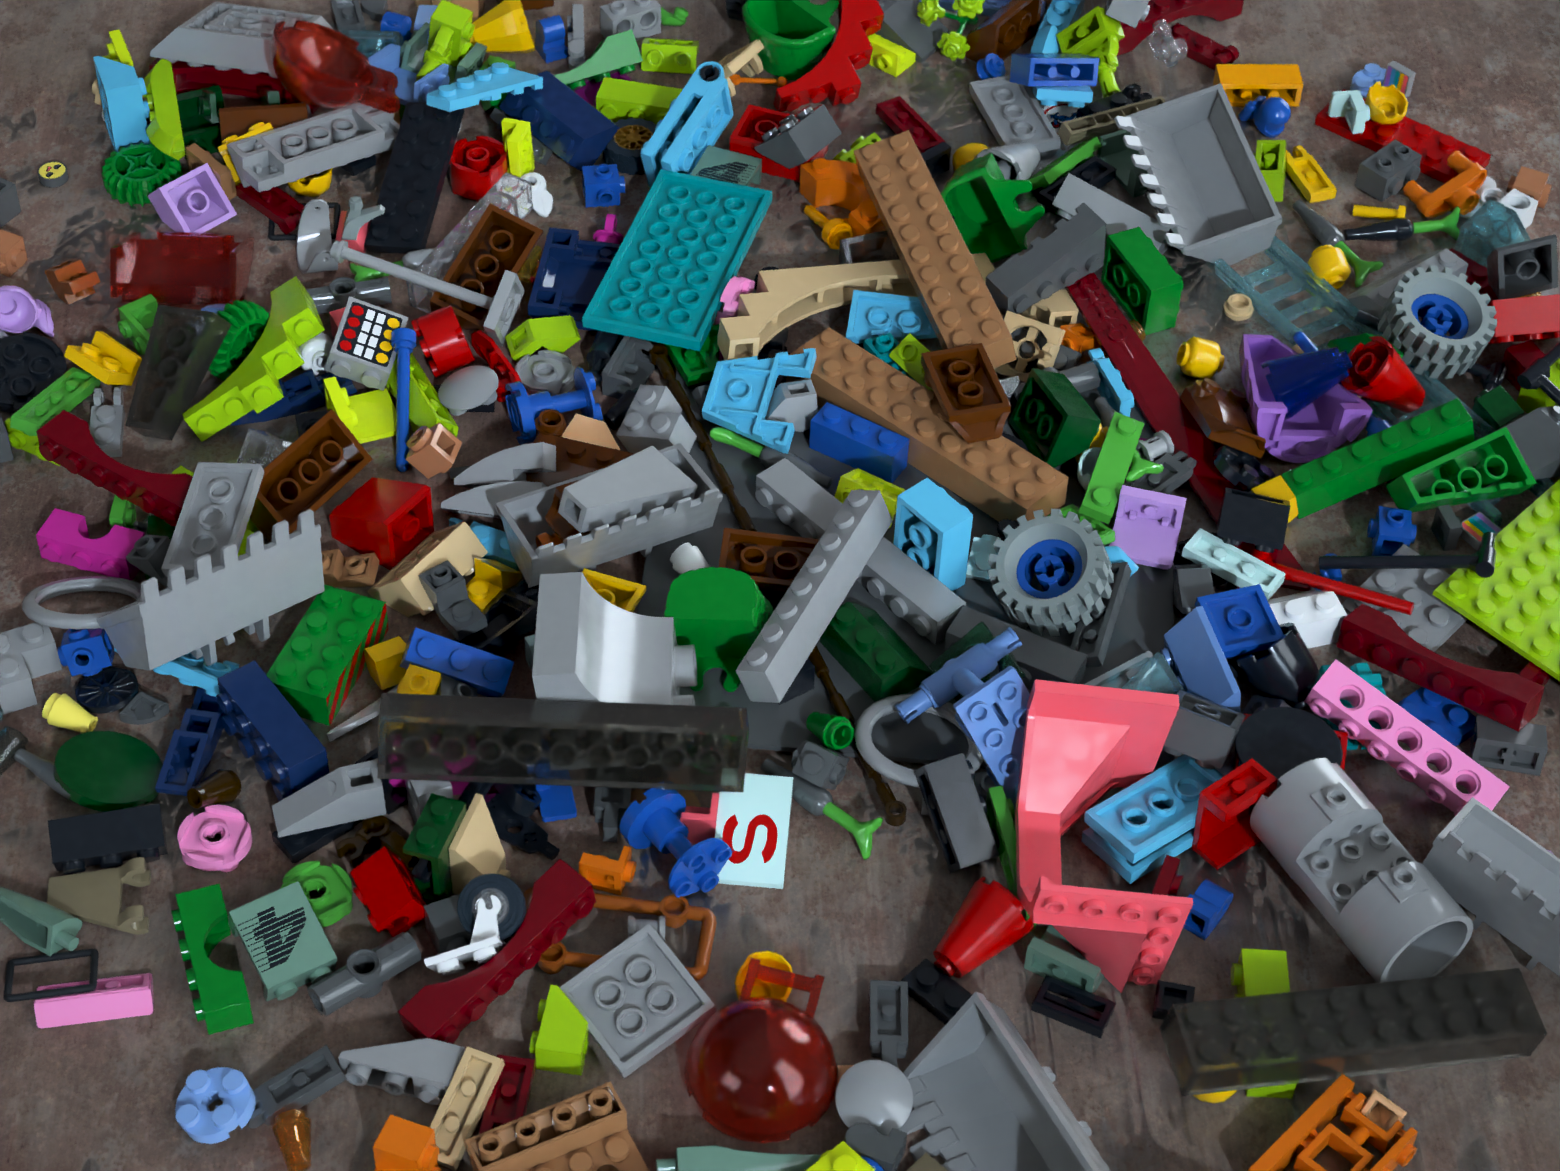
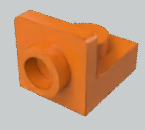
M1074 323L1060 326V329L1066 331L1061 345L1080 353L1088 349L1100 347L1091 329L1084 324Z
M624 845L618 860L610 859L604 855H593L583 852L579 861V874L592 883L593 889L621 895L626 882L631 883L636 872L637 863L632 861V847Z

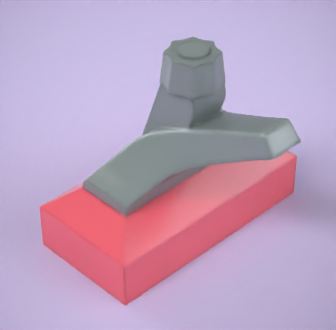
M354 196L349 199L348 206L350 209L341 211L335 241H347L348 248L365 253L366 247L364 244L371 220L384 214L385 207L380 204L362 209L361 197Z

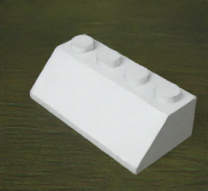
M1311 590L1269 599L1268 603L1278 624L1294 623L1308 649L1338 642L1342 621L1347 616V613L1334 591Z

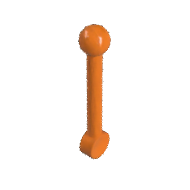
M738 74L730 76L734 85L758 83L777 84L779 87L787 84V80L783 76L777 79L740 77Z

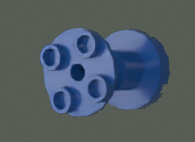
M577 367L574 371L575 391L551 396L548 391L528 395L523 383L520 381L506 384L505 390L507 392L511 391V394L505 395L513 432L520 431L522 435L516 438L518 443L523 445L534 442L536 439L535 420L544 410L552 409L564 413L580 409L583 416L603 421L601 407L599 403L594 401L592 391L596 390V383L592 372L585 373L581 367Z
M659 785L650 788L643 793L647 797L639 804L635 799L627 808L619 826L620 833L624 836L625 841L635 849H646L655 846L663 854L672 853L677 862L670 872L668 886L669 890L677 898L690 895L699 890L703 892L712 890L719 882L718 874L726 864V861L731 857L732 849L721 838H709L693 845L687 839L688 828L680 820L681 813L685 812L687 807L685 798L672 785Z

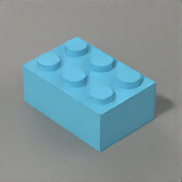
M927 477L897 496L893 544L951 591H955L965 585L973 514L970 513L968 508L959 504L948 495L942 487L937 486Z

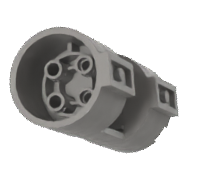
M1318 758L1291 769L1278 779L1282 785L1269 798L1262 795L1257 801L1250 816L1252 831L1291 879L1299 885L1382 991L1387 994H1396L1401 999L1428 986L1431 979L1444 970L1467 945L1473 932L1472 920L1427 867L1420 862H1416L1383 823L1380 812L1337 762L1334 764L1327 758Z

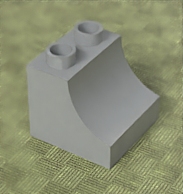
M582 572L540 574L532 678L551 774L678 767V738L696 737L694 695H679L680 687L697 686L695 645H677L674 617H652L624 610L600 596L590 586Z

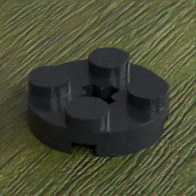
M1221 444L1213 454L1216 457L1213 462L1218 471L1235 486L1239 481L1248 486L1245 490L1246 492H1251V488L1275 477L1274 472L1254 458L1255 456Z

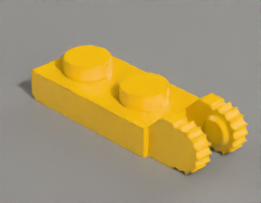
M1302 145L1293 147L1292 156L1286 150V172L1309 204L1334 199L1337 192L1336 187L1313 156L1309 155Z

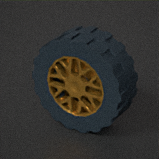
M641 118L618 120L615 124L620 128L603 150V159L607 165L617 164L618 173L629 175L645 174L640 152L643 144L649 141L655 132L656 125L652 121H646Z

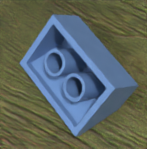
M1203 606L1196 607L1164 634V648L1160 649L1163 663L1167 669L1171 667L1176 677H1173L1172 680L1176 693L1183 690L1240 713L1241 691Z

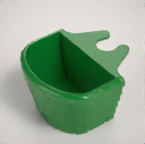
M746 0L742 7L745 29L750 43L760 39L765 46L757 54L762 61L763 69L773 76H783L786 80L794 81L810 72L826 56L832 46L836 30L829 22V19L838 8L839 1L829 0L825 4L816 5L809 0Z
M992 152L958 167L940 193L950 214L955 217L954 222L970 254L986 253L991 263L1022 252V250H1027L1026 233L1045 213V208L1042 205H1036L1028 211L1020 210L1015 197L1021 193L1030 192L1032 190V183L1029 180H1005Z
M723 567L699 568L679 575L671 583L664 617H674L677 645H695L697 686H690L691 690L695 692L703 689V676L712 668H721L726 671L727 677L723 685L725 691L734 692L739 687L741 681L736 669L774 611L770 602L759 590L755 580L742 571Z

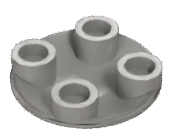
M478 365L462 368L452 373L443 381L438 391V398L441 404L448 408L454 416L462 415L467 410L480 405H490L498 398L496 393L499 384L498 376L493 369L486 366Z
M865 1060L850 1067L841 1077L835 1095L836 1108L840 1118L848 1128L854 1124L866 1123L875 1127L878 1133L888 1136L892 1128L900 1129L909 1118L913 1106V1092L907 1077L896 1066L882 1060Z

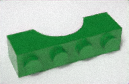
M220 883L175 894L178 909L171 912L176 932L184 931L185 938L178 940L183 962L191 960L192 968L185 969L190 992L198 990L199 998L192 1000L197 1022L205 1020L208 1035L253 1024L250 1001L242 971L221 968L209 959L215 946L231 935Z

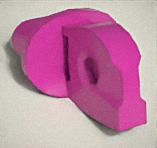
M607 214L604 230H597L593 233L594 241L622 243L623 235L616 232L618 224L616 214Z

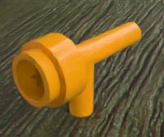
M807 205L805 207L804 214L823 229L821 235L824 243L837 250L849 246L853 239L849 218L829 220L814 206Z

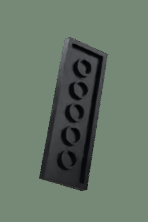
M407 102L376 206L383 205L385 212L371 221L364 244L368 252L407 254L408 252L425 249L464 115V109L448 112L428 106L427 103Z

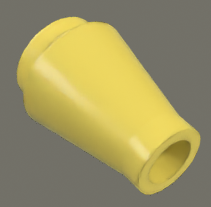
M53 693L46 701L42 710V717L47 719L49 725L80 733L94 731L98 722V717L90 714L66 693L62 695Z

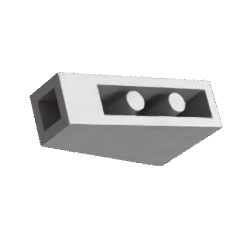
M652 445L565 487L558 513L582 533L592 531L594 528L609 524V527L618 525L621 519L636 515L637 518L643 517L649 510L664 506V509L670 508L676 501L691 497L693 500L698 485Z

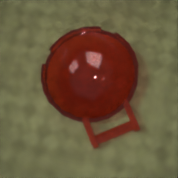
M296 20L294 27H284L285 21L275 25L270 43L272 65L281 84L297 100L312 107L325 110L345 108L357 102L387 113H395L399 110L400 99L396 95L395 90L398 86L397 76L392 72L370 65L369 59L357 50L359 42L341 32L312 22Z
M751 958L740 998L726 1004L711 1014L697 1029L686 1054L684 1068L686 1088L689 1097L693 1095L695 1101L703 1110L702 1117L722 1133L742 1141L756 1143L785 1141L790 1139L791 1133L807 1125L812 1128L828 1110L835 1094L837 1066L834 1049L826 1032L815 1019L825 976L815 974V977L812 978L761 965V960ZM756 979L809 992L810 996L806 1011L798 1005L781 998L769 996L751 997Z

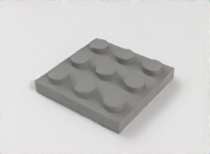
M1403 544L1392 556L1420 554ZM1377 569L1360 586L1361 588L1414 602V609L1411 615L1347 598L1341 604L1347 615L1361 604H1365L1391 616L1409 637L1433 652L1442 646L1468 620L1462 614L1432 595L1433 591L1450 576V574L1442 569Z
M650 923L559 987L587 1020L588 1033L623 1078H626L717 1011L715 1004Z

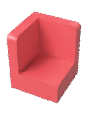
M712 792L710 808L687 806L685 812L681 813L680 820L688 828L687 839L692 844H697L709 838H715L719 793Z

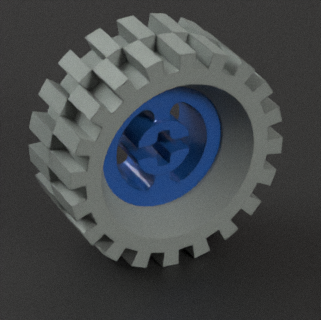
M1429 265L1426 272L1421 266L1415 268L1413 273L1409 271L1404 274L1379 314V319L1381 320L1378 323V331L1384 332L1382 336L1404 354L1402 359L1407 366L1408 364L1415 366L1414 373L1422 375L1424 370L1429 371V378L1435 379L1443 373L1444 378L1449 379L1453 378L1455 373L1459 376L1464 374L1468 368L1471 369L1495 333L1494 329L1497 326V319H1493L1496 314L1495 306H1487L1491 298L1487 293L1481 295L1478 292L1481 286L1477 282L1470 285L1466 282L1467 275L1460 273L1458 277L1452 275L1453 269L1447 267L1442 272H1438V267Z
M1051 508L1050 516H1045L1042 509L1033 511L1034 519L1027 521L1025 515L1017 518L1019 526L1016 529L1008 525L1003 530L1006 537L1004 541L996 538L993 547L997 554H989L988 559L991 567L988 570L989 579L1006 615L1011 621L1014 619L1017 626L1021 629L1026 630L1029 625L1032 633L1042 636L1043 629L1047 628L1050 636H1060L1059 628L1066 627L1068 633L1077 631L1075 623L1082 620L1085 626L1093 621L1090 613L1094 610L1100 614L1105 608L1101 597L1110 599L1112 590L1109 583H1114V574L1111 570L1112 565L1097 530H1093L1091 523L1085 518L1080 522L1078 515L1071 511H1068L1066 518H1064L1060 509ZM1062 561L1074 566L1071 580L1068 578L1069 575ZM1035 572L1043 591L1031 587V581Z

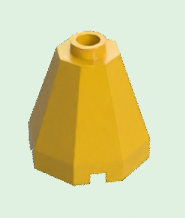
M504 0L472 23L475 25V29L470 43L473 46L477 42L487 46L486 53H529L536 51L521 0Z

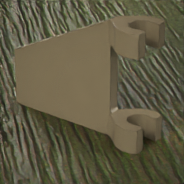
M137 857L117 868L51 877L48 880L47 904L82 921L131 934H145L149 932V918L144 917L143 905L130 906L121 913L123 883L136 887L150 885L151 872L150 869L146 870L145 858Z

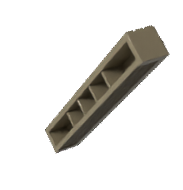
M1162 96L1063 121L1057 134L1065 146L1082 142L1095 136L1100 137L1122 130L1114 120L1116 116L1125 117L1166 101Z

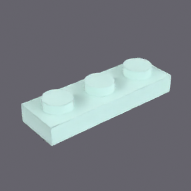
M1201 528L1183 547L1181 555L1195 564H1206L1211 568L1212 573L1240 588L1260 584L1268 601L1282 585L1286 573L1243 550L1224 543L1222 539Z

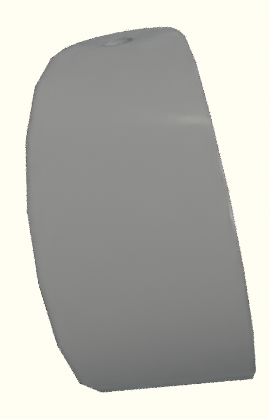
M321 199L311 200L305 205L298 225L296 257L299 271L303 274L338 270V262H335V259L330 257L332 237L328 203Z

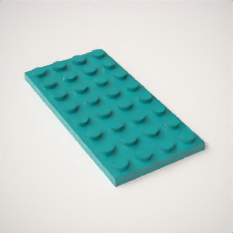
M661 169L582 317L583 327L700 351L717 317V312L722 307L723 302H720L722 293L730 279L737 275L772 202V191Z

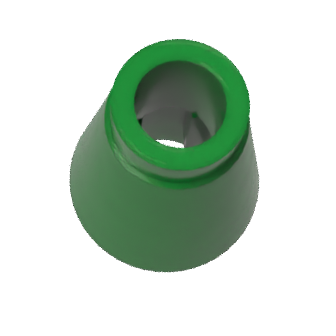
M813 712L807 718V729L827 748L831 750L844 749L852 742L854 729L847 718L820 712Z

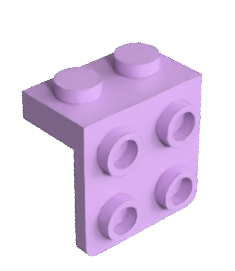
M1122 485L1113 527L1115 541L1110 543L1109 546L1120 547L1136 564L1165 570L1172 568L1187 498Z

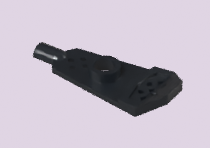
M499 792L485 796L484 800L500 839L528 854L539 851L550 860H554L558 856L560 849L548 842V833L532 819L521 816L510 809ZM511 827H518L521 831L518 833H510L508 832V829Z

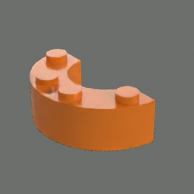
M817 158L813 162L801 165L799 192L815 208L839 206L850 210L849 225L853 233L851 244L863 256L879 248L887 238L888 233L860 177L857 164Z

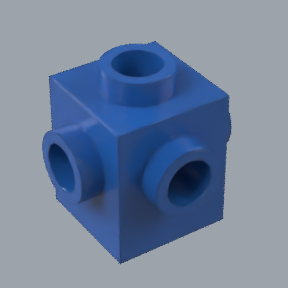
M617 164L582 166L585 207L620 205V193H625L624 175L619 176Z
M1379 506L1375 519L1370 518L1367 528V537L1372 538V556H1392L1403 544L1409 547L1410 543H1414L1417 526L1412 524L1411 510Z
M101 628L68 629L63 634L61 646L57 649L62 666H68L72 677L80 674L92 676L99 673L102 668L112 666L115 654L110 638L105 630H101Z

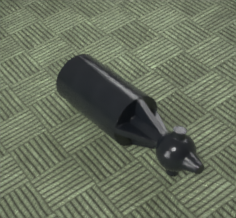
M598 330L587 354L589 370L585 372H592L596 387L602 381V375L600 374H602L603 369L624 338V335Z

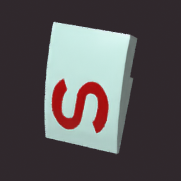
M722 771L715 838H721L732 849V855L718 874V884L783 889L793 777Z

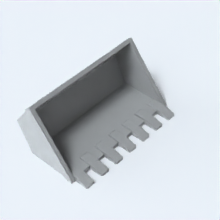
M1221 83L1125 117L1116 116L1114 118L1119 128L1131 133V135H1124L1122 137L1125 145L1138 151L1140 154H1133L1131 156L1134 166L1147 170L1148 174L1141 173L1139 175L1142 185L1156 191V194L1149 193L1147 195L1150 204L1163 209L1165 212L1157 213L1155 216L1161 226L1170 228L1173 233H1166L1164 235L1168 245L1180 249L1184 255L1193 256L1225 268L1270 248L1278 225L1282 224V217Z
M679 443L658 451L698 485L694 499L692 500L691 497L678 500L672 507L664 509V506L651 509L645 513V516L640 518L633 515L621 519L618 525L609 527V524L594 528L588 535L582 536L581 533L565 538L561 544L554 546L553 542L537 548L536 535L546 532L552 536L555 533L546 522L545 516L552 505L556 487L581 480L602 469L495 504L498 515L502 519L511 554L530 588L539 585L540 574L578 572L584 570V568L596 571V567L599 564L638 551L641 552L643 557L651 555L653 546L713 527L719 503L723 498L722 493L684 446Z
M308 509L299 513L296 532L289 534L288 522L283 520L273 525L272 542L264 545L263 533L260 531L247 537L245 554L238 556L237 544L234 542L221 548L219 566L212 568L211 556L209 554L196 558L194 562V577L185 579L184 567L180 565L168 571V587L159 591L158 580L155 577L145 580L141 583L140 600L96 618L101 630L104 629L126 667L150 671L190 652L196 659L203 657L206 665L211 666L217 662L216 640L223 638L225 645H230L235 642L233 633L243 628L249 635L255 633L256 629L259 641L263 642L270 638L269 616L325 591L320 537H322L321 525L314 524V512Z
M1472 797L1432 843L1433 847L1422 864L1427 867L1457 903L1476 916L1473 921V929L1475 931L1484 921L1532 956L1525 966L1530 971L1540 962L1560 977V859Z
M975 992L903 1072L912 1088L913 1106L909 1118L898 1130L906 1132L908 1135L923 1128L928 1135L927 1138L910 1147V1153L915 1161L927 1153L931 1157L939 1154L944 1161L942 1166L948 1171H1111L1089 1139L1092 1130L1087 1122L1077 1121L1052 1082L1055 1081L1056 1076L1051 1068L1040 1065L1004 1009L988 1001L982 993Z

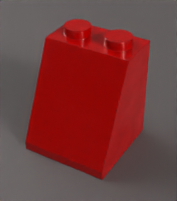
M372 477L363 486L358 487L341 505L336 506L329 514L332 538L360 554L375 552L380 561L379 564L391 570L434 532L431 487L424 484Z

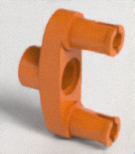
M1457 150L1448 157L1447 165L1459 175L1430 193L1415 180H1411L1403 187V195L1410 199L1417 206L1418 211L1427 218H1435L1453 210L1457 206L1460 208L1461 215H1467L1474 210L1479 202L1480 197L1476 191L1483 185L1487 177V170L1480 164L1473 163Z

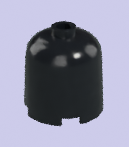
M1285 623L1279 625L1284 636L1270 645L1267 650L1240 655L1235 660L1259 696L1284 700L1290 707L1299 709L1307 705L1304 701L1319 681L1320 673L1294 623Z

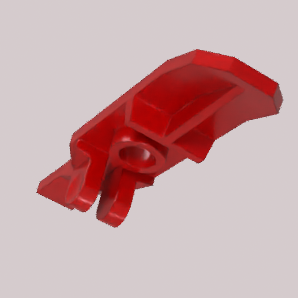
M481 330L475 331L471 334L472 346L476 353L486 360L490 368L496 372L499 379L496 390L498 398L496 400L498 402H505V395L511 394V391L507 392L505 390V385L516 381L521 382L520 377L493 339Z

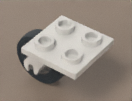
M494 873L480 875L472 879L461 891L457 904L460 923L472 936L470 944L424 959L426 967L445 976L463 970V963L474 960L482 964L497 955L506 946L504 940L512 936L519 929L525 917L526 902L518 885L508 877Z

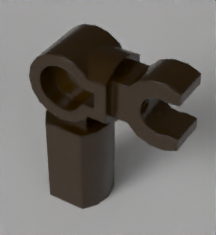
M382 815L365 819L362 828L355 833L354 838L343 839L336 846L337 856L340 858L348 852H354L349 857L352 868L357 867L364 861L366 853H372L374 850H379L384 846L404 861L409 872L414 869L420 859L403 853V847L407 839L396 831L391 832L388 819Z

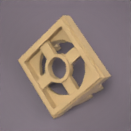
M760 39L735 50L718 62L724 69L730 97L736 94L734 84L729 78L741 69L742 72L751 78L756 73L759 74L764 70L762 61L757 55L765 48Z
M1007 311L1004 322L1010 334L1016 329L1025 326L1029 327L1026 338H1022L1018 342L1013 340L1015 354L1018 358L1015 369L1011 368L1007 363L994 368L995 372L1026 382L1030 372L1024 373L1028 362H1032L1037 358L1038 369L1043 370L1047 367H1053L1066 331ZM1039 331L1047 339V343L1043 346L1042 350H1040L1039 344L1036 342ZM1026 341L1032 342L1035 346L1034 355L1028 359L1022 358L1019 353L1021 344Z

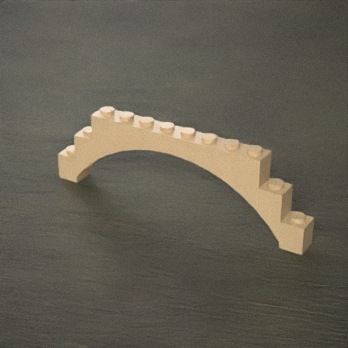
M986 253L971 254L986 284V276L994 271L995 268ZM901 260L759 271L756 293L739 295L737 317L720 318L717 344L724 360L757 356L758 358V353L786 327L810 315L851 304L853 290L911 297L918 296ZM1061 289L1053 293L1049 298L1043 299L1028 307L1024 312L1017 314L1060 328L1061 325L1076 323L1079 309L1067 290Z

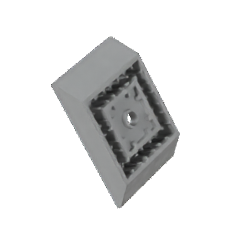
M215 1L172 31L150 51V57L160 58V60L163 58L171 63L184 61L187 62V65L193 67H201L204 64L214 65L215 69L223 71L231 70V68L241 69V72L245 74L264 72L269 73V76L273 78L294 76L298 81L310 82L347 52V45L320 15Z

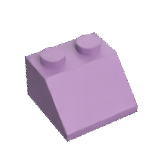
M208 163L169 182L148 195L162 222L186 241H190L237 215Z

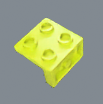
M336 377L323 379L327 410L332 409L360 444L396 435L397 411L386 388L384 391L375 390L348 397L346 388H340Z

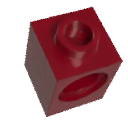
M1531 340L1506 348L1502 363L1508 369L1505 377L1520 392L1521 386L1517 382V377L1536 359L1542 358L1545 354Z

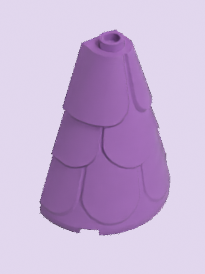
M1243 334L1239 348L1241 379L1246 389V399L1250 406L1251 420L1254 423L1256 434L1265 439V448L1269 453L1287 462L1308 463L1336 451V448L1347 440L1352 442L1360 434L1373 411L1367 402L1337 383L1335 379L1309 363L1308 359L1273 336Z

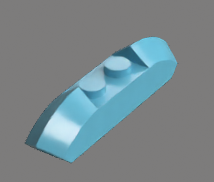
M1052 0L1038 29L1030 54H1062L1056 35L1078 20L1085 0Z

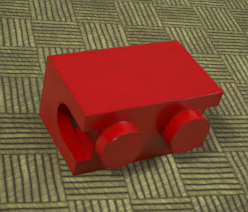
M386 846L350 871L356 883L353 891L357 898L364 905L368 906L370 913L367 914V918L378 932L387 929L391 936L394 937L401 932L405 933L425 918L424 906L427 904L404 861Z

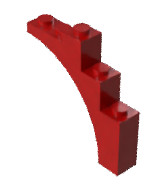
M838 0V33L834 43L826 56L810 72L798 80L776 89L774 106L777 111H794L802 105L812 102L819 103L827 97L832 106L841 103L849 104L858 98L861 81L855 70L861 69L870 63L873 47L867 35H872L881 30L884 12L877 0Z

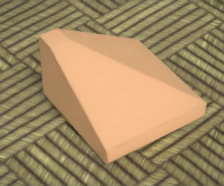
M1375 1089L1359 1110L1360 1113L1386 1132L1397 1121L1401 1122L1407 1114L1406 1111Z

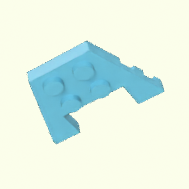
M803 349L804 353L788 355V351L776 353L774 358L758 360L757 356L718 361L702 408L703 419L779 452L788 454L795 432L793 423L765 420L778 375L811 378L817 358L816 349Z

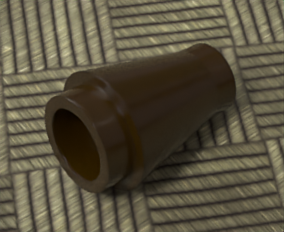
M218 769L197 786L188 790V802L195 809L203 806L231 803L241 792L240 779L232 770Z

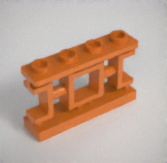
M1341 1074L1248 1171H1283L1295 1158L1296 1161L1293 1169L1296 1171H1327L1313 1160L1327 1145L1355 1165L1350 1171H1369L1374 1155L1361 1146L1365 1141L1385 1154L1370 1171H1393L1398 1164L1405 1167L1415 1155L1417 1148L1413 1144L1418 1131L1410 1127L1406 1132L1403 1130L1404 1124L1400 1121H1397L1387 1132L1359 1112L1366 1096L1361 1092L1357 1095L1352 1092L1355 1083L1344 1074ZM1342 1109L1340 1121L1352 1130L1348 1136L1330 1123Z

